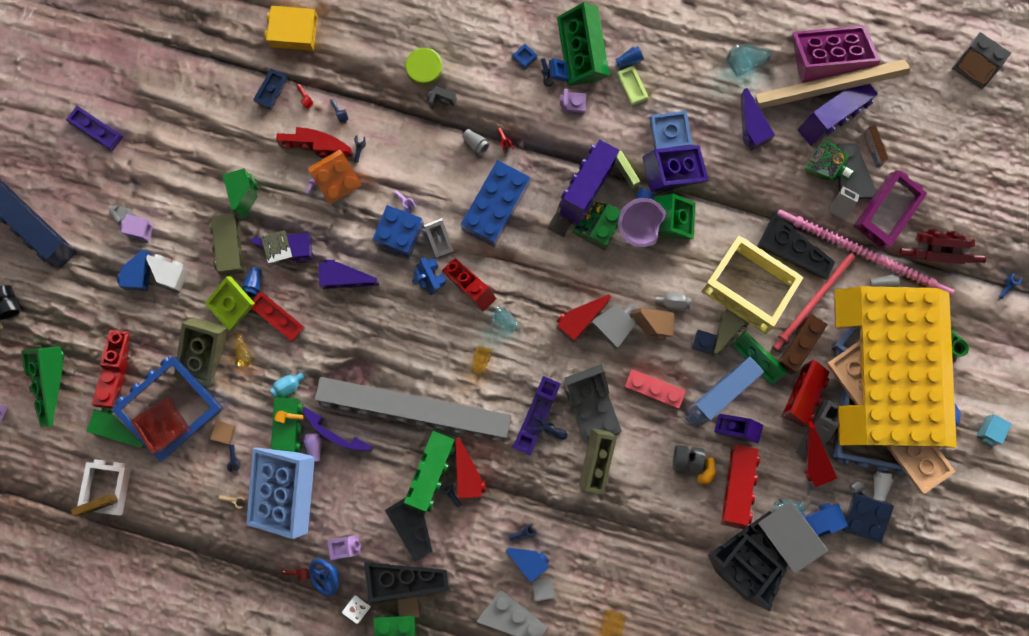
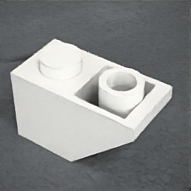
M157 254L154 257L147 255L146 259L156 282L164 287L180 292L188 270L183 267L184 264L175 260L172 263L167 262L165 257Z

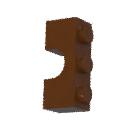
M813 314L806 317L796 332V337L777 362L789 374L797 373L828 324Z

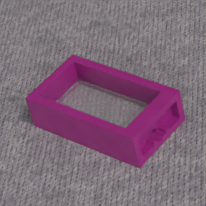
M900 170L891 172L853 226L881 249L889 248L919 207L927 192L923 190L920 184L913 182L907 173Z

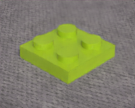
M231 276L226 277L205 302L206 306L225 327H228L229 331L233 330L255 305Z

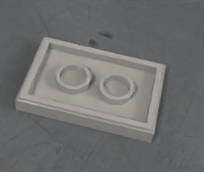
M792 500L758 523L794 573L828 552L824 543Z

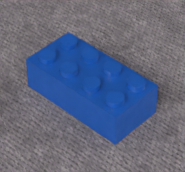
M497 160L461 222V230L495 247L528 189L530 177Z

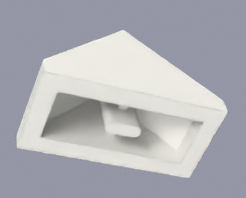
M442 218L424 225L436 258L454 251Z

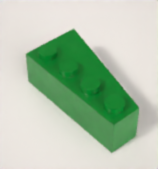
M432 431L402 505L403 507L423 515L427 511H431L434 500L431 499L434 492L438 493L442 483L439 481L441 474L445 475L449 465L446 463L448 455L452 457L456 446L453 443L455 439Z

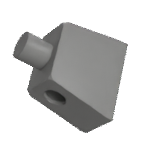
M630 303L623 310L617 304L595 318L591 325L617 350L636 324L632 319L631 310L637 308Z

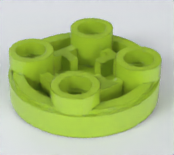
M416 49L406 59V73L413 82L430 86L442 73L441 58L432 49Z

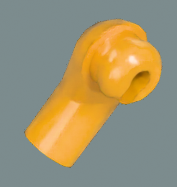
M714 458L704 459L706 470L703 474L697 476V482L700 485L710 484L716 476Z

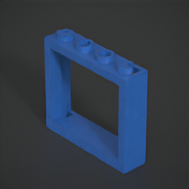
M176 356L172 358L166 357L160 363L161 367L157 371L151 370L145 376L146 380L142 384L138 382L130 388L129 391L131 393L127 397L122 396L115 401L114 404L116 406L112 409L159 462L165 460L223 409ZM174 366L208 403L210 408L160 451L122 409L169 368Z

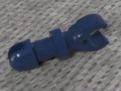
M534 417V419L540 421L542 426L531 424L533 428L537 430L542 429L546 434L555 435V437L561 440L567 438L565 430L554 427L552 423L547 424L539 417Z

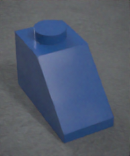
M141 250L121 267V271L117 276L119 287L124 290L148 291L150 266L146 257L147 255L152 256L151 253Z
M510 547L506 549L530 583L549 568L547 565L549 560L543 552L539 554L534 550Z

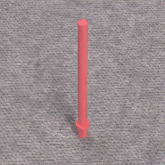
M849 253L785 332L778 336L779 339L772 346L776 351H779L784 344L790 341L791 335L856 258L854 254Z

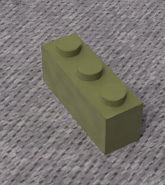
M234 213L212 216V223H209V228L214 238V241L211 242V247L216 257L213 260L215 271L222 276L244 273L238 217Z
M591 428L579 486L585 492L605 493L617 439L609 431Z

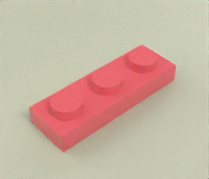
M631 369L624 387L676 409L680 408L686 390Z

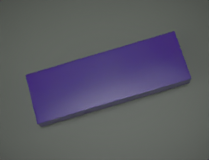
M76 106L66 119L67 122L110 151H113L123 138L121 134L79 106Z

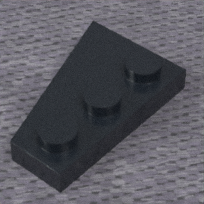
M404 498L387 508L385 513L416 562L432 552L424 515L403 507Z

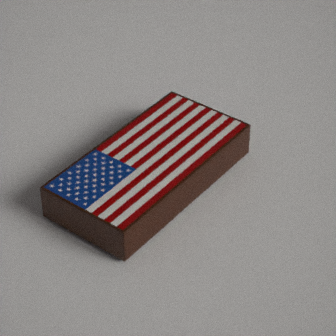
M869 126L864 135L877 167L883 165L888 160V156L877 126Z

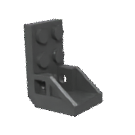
M602 364L564 378V389L585 445L588 444L591 428L609 431L612 434L622 432L608 395L610 392Z

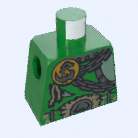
M824 138L805 166L807 174L831 183H835L839 176L850 180L854 170L846 166L849 162V157L827 138Z

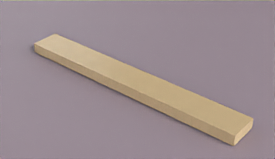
M905 59L758 93L755 94L756 101L760 109L908 75L910 74V67Z

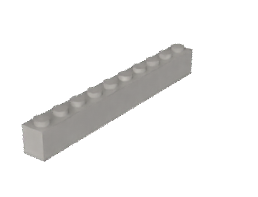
M324 377L319 379L315 400L320 402L319 405L331 408L332 404L339 406L338 409L350 411V408L357 409V413L369 415V412L377 413L376 417L388 419V416L396 417L395 421L407 423V420L415 421V425L426 427V423L434 425L433 428L445 430V427L452 428V432L464 434V431L472 432V436L479 438L487 435L491 436V440L499 442L507 439L511 421L510 414Z

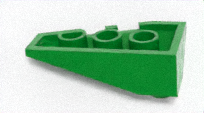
M61 346L21 350L25 375L30 376L32 383L29 389L36 396L34 407L40 427L53 426L63 370L64 353L61 350Z

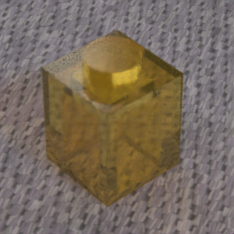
M605 609L599 633L603 636H621L626 615Z

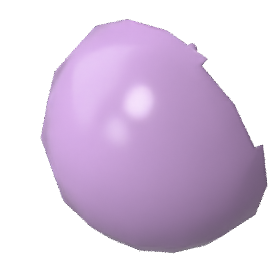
M638 198L632 200L620 212L618 218L620 234L626 242L633 246L646 247L653 245L657 241L658 230L661 222L664 221L666 211L660 203L653 199Z

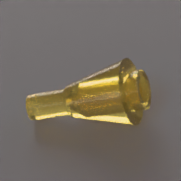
M235 332V365L247 367L251 365L254 358L243 341L242 333Z

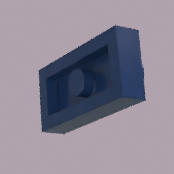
M270 69L253 99L254 102L271 110L287 83L288 77L276 70Z

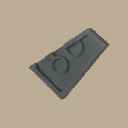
M857 143L837 144L836 146L849 157V162L846 166L854 170L850 180H846L841 176L838 177L839 191L844 186L859 194V199H872L877 191Z

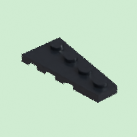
M774 212L757 247L824 280L828 279L835 264V261L822 250L807 241L808 239L805 236L800 235L789 223H785L779 218L777 213Z

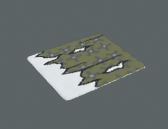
M285 230L261 237L268 263L292 257Z

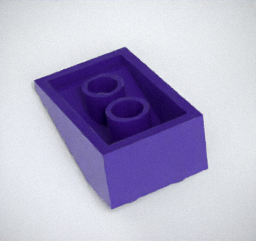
M700 145L654 149L642 157L651 192L667 191L708 181Z

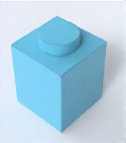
M995 414L985 417L977 437L983 439L982 442L986 445H1001L1012 423Z

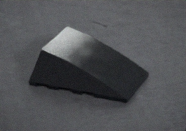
M770 511L708 555L715 572L746 601L767 611H771L772 602L779 591L780 582L785 576L788 565L758 524L771 514Z

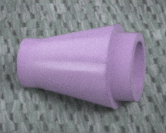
M320 433L305 434V439H303L307 455L314 456V462L320 461L323 440Z

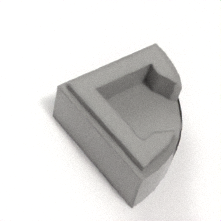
M112 206L109 208L118 225H121L126 214L136 216L134 212L123 206Z

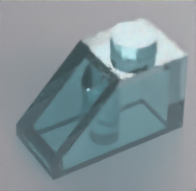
M745 43L741 46L736 45L732 47L726 60L736 77L768 62L772 52Z

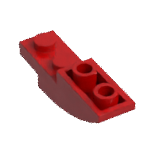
M296 127L295 134L277 133L276 135L277 143L284 149L300 147L303 150H311L313 148L315 154L320 158H326L340 149L346 159L353 157V152L348 145L336 137L318 130Z
M109 331L100 362L102 370L92 401L94 407L113 409L117 394H121L128 360L129 332Z

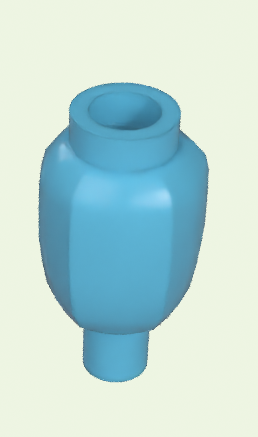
M302 373L296 376L287 375L277 380L270 391L275 398H284L293 393L298 388L299 382L305 378Z

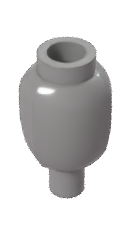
M668 293L664 297L656 296V304H662L669 310L684 311L690 309L691 298H688L683 293Z

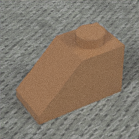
M646 308L631 310V315L647 336H652L654 340L660 341L666 340V337L674 336V313Z

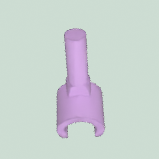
M398 191L394 192L401 200L407 213H411L409 210L410 206L416 208L411 198L406 199Z

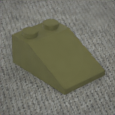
M192 317L182 323L177 358L202 385L210 387L225 347L228 327ZM176 369L174 370V377L186 380Z

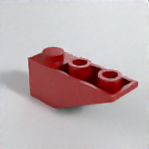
M456 258L442 269V272L482 312L497 299L490 288Z

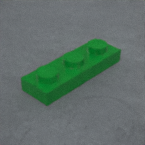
M746 330L731 344L745 359L751 357L764 371L761 375L771 385H774L787 373Z

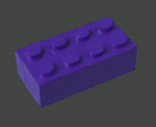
M600 139L596 145L593 144L591 146L587 159H583L578 174H574L570 181L571 185L568 189L564 190L561 196V201L558 205L561 208L560 216L577 225L580 224L613 169L620 151L619 149Z

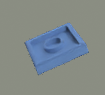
M687 110L650 115L649 119L655 149L693 146Z

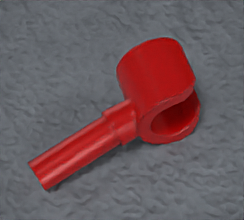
M299 84L297 88L304 97L300 102L306 109H309L314 102L304 91L301 84Z
M498 128L497 131L501 137L500 145L503 152L506 153L505 149L507 147H511L514 150L511 140L505 137L502 128Z

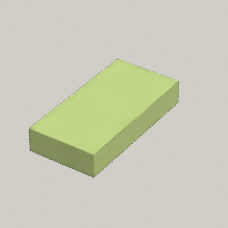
M634 65L617 72L616 75L631 107L648 100L649 97Z
M619 151L615 163L633 190L638 187L640 180L623 152Z

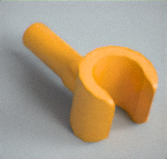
M278 411L274 420L284 423L286 418L303 420V415Z

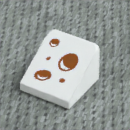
M354 595L342 613L356 624H359L371 606Z

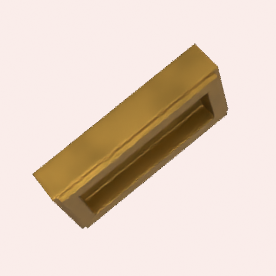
M109 494L72 508L71 512L73 516L81 517L118 502L116 495Z

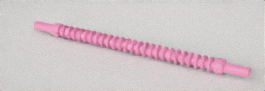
M780 209L777 213L779 218L792 223L794 227H801L802 230L806 229L807 233L812 232L811 234H816V237L821 236L822 240L825 238L827 242L831 241V244L836 243L837 247L841 245L842 249L846 248V251L851 250V253L856 252L857 256L860 254L861 258L871 259L872 263L875 261L876 265L886 266L887 270L890 268L891 272L901 273L902 277L905 275L906 279L916 280L917 284L920 282L922 286L926 285V288L942 289L949 292L950 297L954 293L953 289L938 283L937 279L933 277L928 278V275L923 276V273L918 274L917 270L914 272L913 268L903 267V264L899 265L898 261L888 260V257L884 258L883 254L878 255V252L868 251L867 247L864 249L863 245L853 244L852 240L849 242L848 238L838 237V234L834 235L833 231L823 230V227L819 228L818 224L808 223V220L804 221V218L801 216L795 217Z

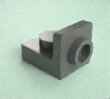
M435 86L427 97L429 108L434 109L437 100L442 105L455 106L457 101L456 93Z

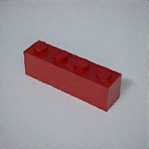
M738 444L731 448L720 525L745 529L748 524L751 525L753 513L750 512L751 505L755 502L753 487L756 486L758 474H755L756 467L760 464L757 448Z

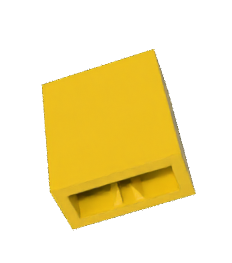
M271 6L270 12L267 13L268 29L265 30L264 34L265 41L268 42L270 48L314 51L318 20L315 9Z

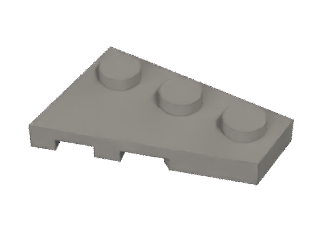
M500 589L476 621L513 636H542L548 626L502 589Z

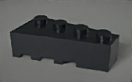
M364 562L368 602L370 604L451 592L449 572L447 570Z

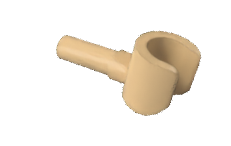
M219 496L221 501L232 503L236 508H244L237 504L238 499L246 500L244 497L230 498Z

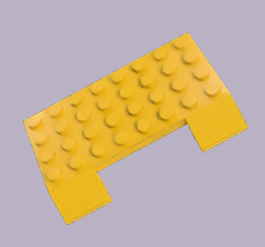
M859 286L835 289V328L855 329L860 327L863 404L838 406L839 446L877 445L957 448L949 292L939 288Z

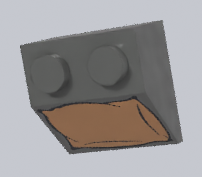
M980 32L971 41L952 69L983 89L1003 66L1011 52Z

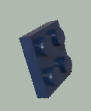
M854 493L845 518L848 526L842 530L882 543L894 505Z

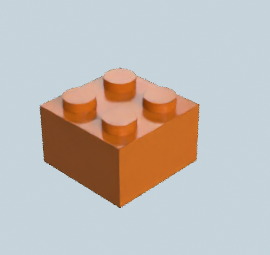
M340 149L307 168L329 205L362 186Z

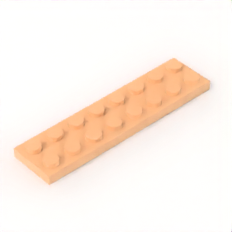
M858 341L827 362L826 365L856 405H863L860 341ZM886 446L921 495L927 493L956 472L938 447Z

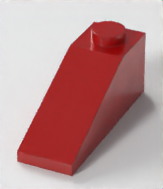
M608 294L572 309L567 314L562 313L556 321L558 323L556 329L574 343L608 304L612 296Z
M811 420L808 422L805 455L807 470L804 473L808 482L813 481L814 486L818 487L838 478Z
M456 438L458 498H482V493H486L485 481H481V476L460 438Z

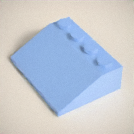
M253 448L246 525L291 539L308 534L315 457L297 452Z

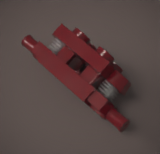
M928 229V232L921 231V233H917L915 239L918 242L917 247H912V249L900 248L899 252L900 256H911V258H920L934 262L956 264L974 262L985 264L986 256L975 255L969 252L972 247H975V239L959 234L957 231H947V233H942L937 229Z

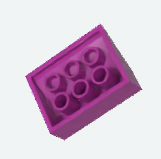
M865 25L792 33L797 69L802 83L880 64V58Z

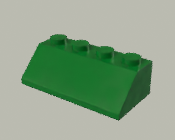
M583 2L559 15L557 21L563 58L567 62L568 85L594 83L610 76L598 7Z

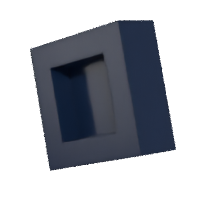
M697 330L692 349L711 354L716 335Z

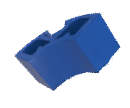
M829 502L818 506L820 510L805 515L804 512L801 513L818 537L832 534L848 526L839 503L831 505Z

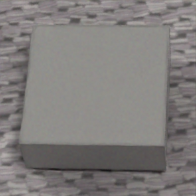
M552 578L532 581L535 601L555 598Z

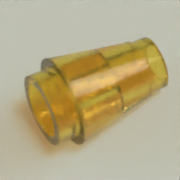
M479 345L477 349H474L471 372L483 374L492 357V349Z

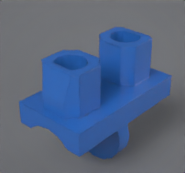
M425 257L421 258L420 262L416 264L418 270L414 271L416 277L412 280L413 285L420 284L421 289L427 288L429 294L433 295L446 284V280L442 274L434 276L432 271L439 268L435 258L426 260Z

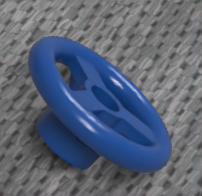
M323 559L313 560L309 566V577L313 586L324 596L334 595L338 589V571L336 567ZM316 565H321L324 569L318 571L315 567ZM316 578H318L320 582L323 583L324 588L318 583Z

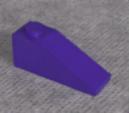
M745 88L740 96L742 134L745 145L753 151L770 142L775 134L748 88Z
M308 233L287 235L292 257L287 259L296 261V263H307L308 260H313L312 240ZM261 237L251 238V243L255 247L264 250Z
M324 260V263H319V286L322 289L379 286L377 278L342 263L335 262V260Z

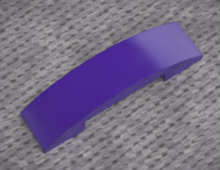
M545 376L542 377L512 448L531 455L541 430L533 428L531 424L542 426L540 421L534 419V417H539L545 422L561 383Z
M304 407L303 412L308 421L328 440L356 451H372L374 449L354 437L351 443L321 426L324 420L323 417Z

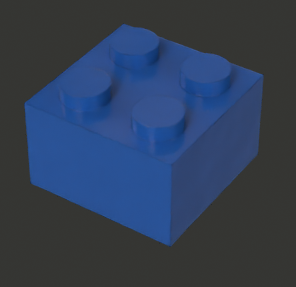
M386 205L372 240L379 247L410 258L424 225L423 219Z

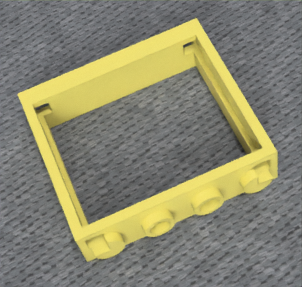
M738 236L701 292L767 335L775 326L804 277L782 264L779 260L774 259L762 249L754 246L748 240ZM735 251L790 286L772 317L716 281Z

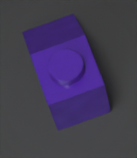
M719 414L714 432L759 444L763 424L750 418Z

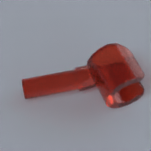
M307 568L281 571L282 575H298L299 581L310 579Z

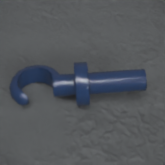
M542 58V74H545L543 83L546 86H552L554 81L551 84L546 83V79L550 77V69L547 67L545 58Z

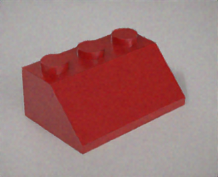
M813 359L803 365L781 417L800 426H805L809 421L813 420L815 416L813 410L822 400V395H820L822 389H825L830 381V378H828L830 372L818 361Z

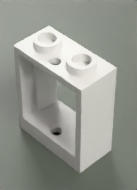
M94 459L93 463L86 462L77 506L89 502L95 468L117 471L119 475L115 495L118 502L94 512L122 515L131 468H125V463L113 462V466L106 465V461Z

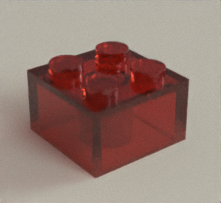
M170 398L161 400L130 420L152 454L161 451L191 431Z

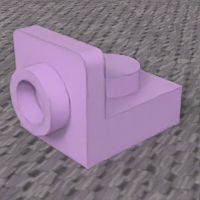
M564 89V95H560V106H563V112L585 113L586 93L568 92V89Z
M358 535L327 540L330 560L361 554V544Z

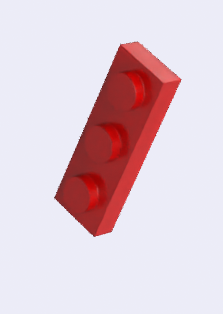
M262 291L252 300L255 303L252 309L292 342L305 329L302 324Z

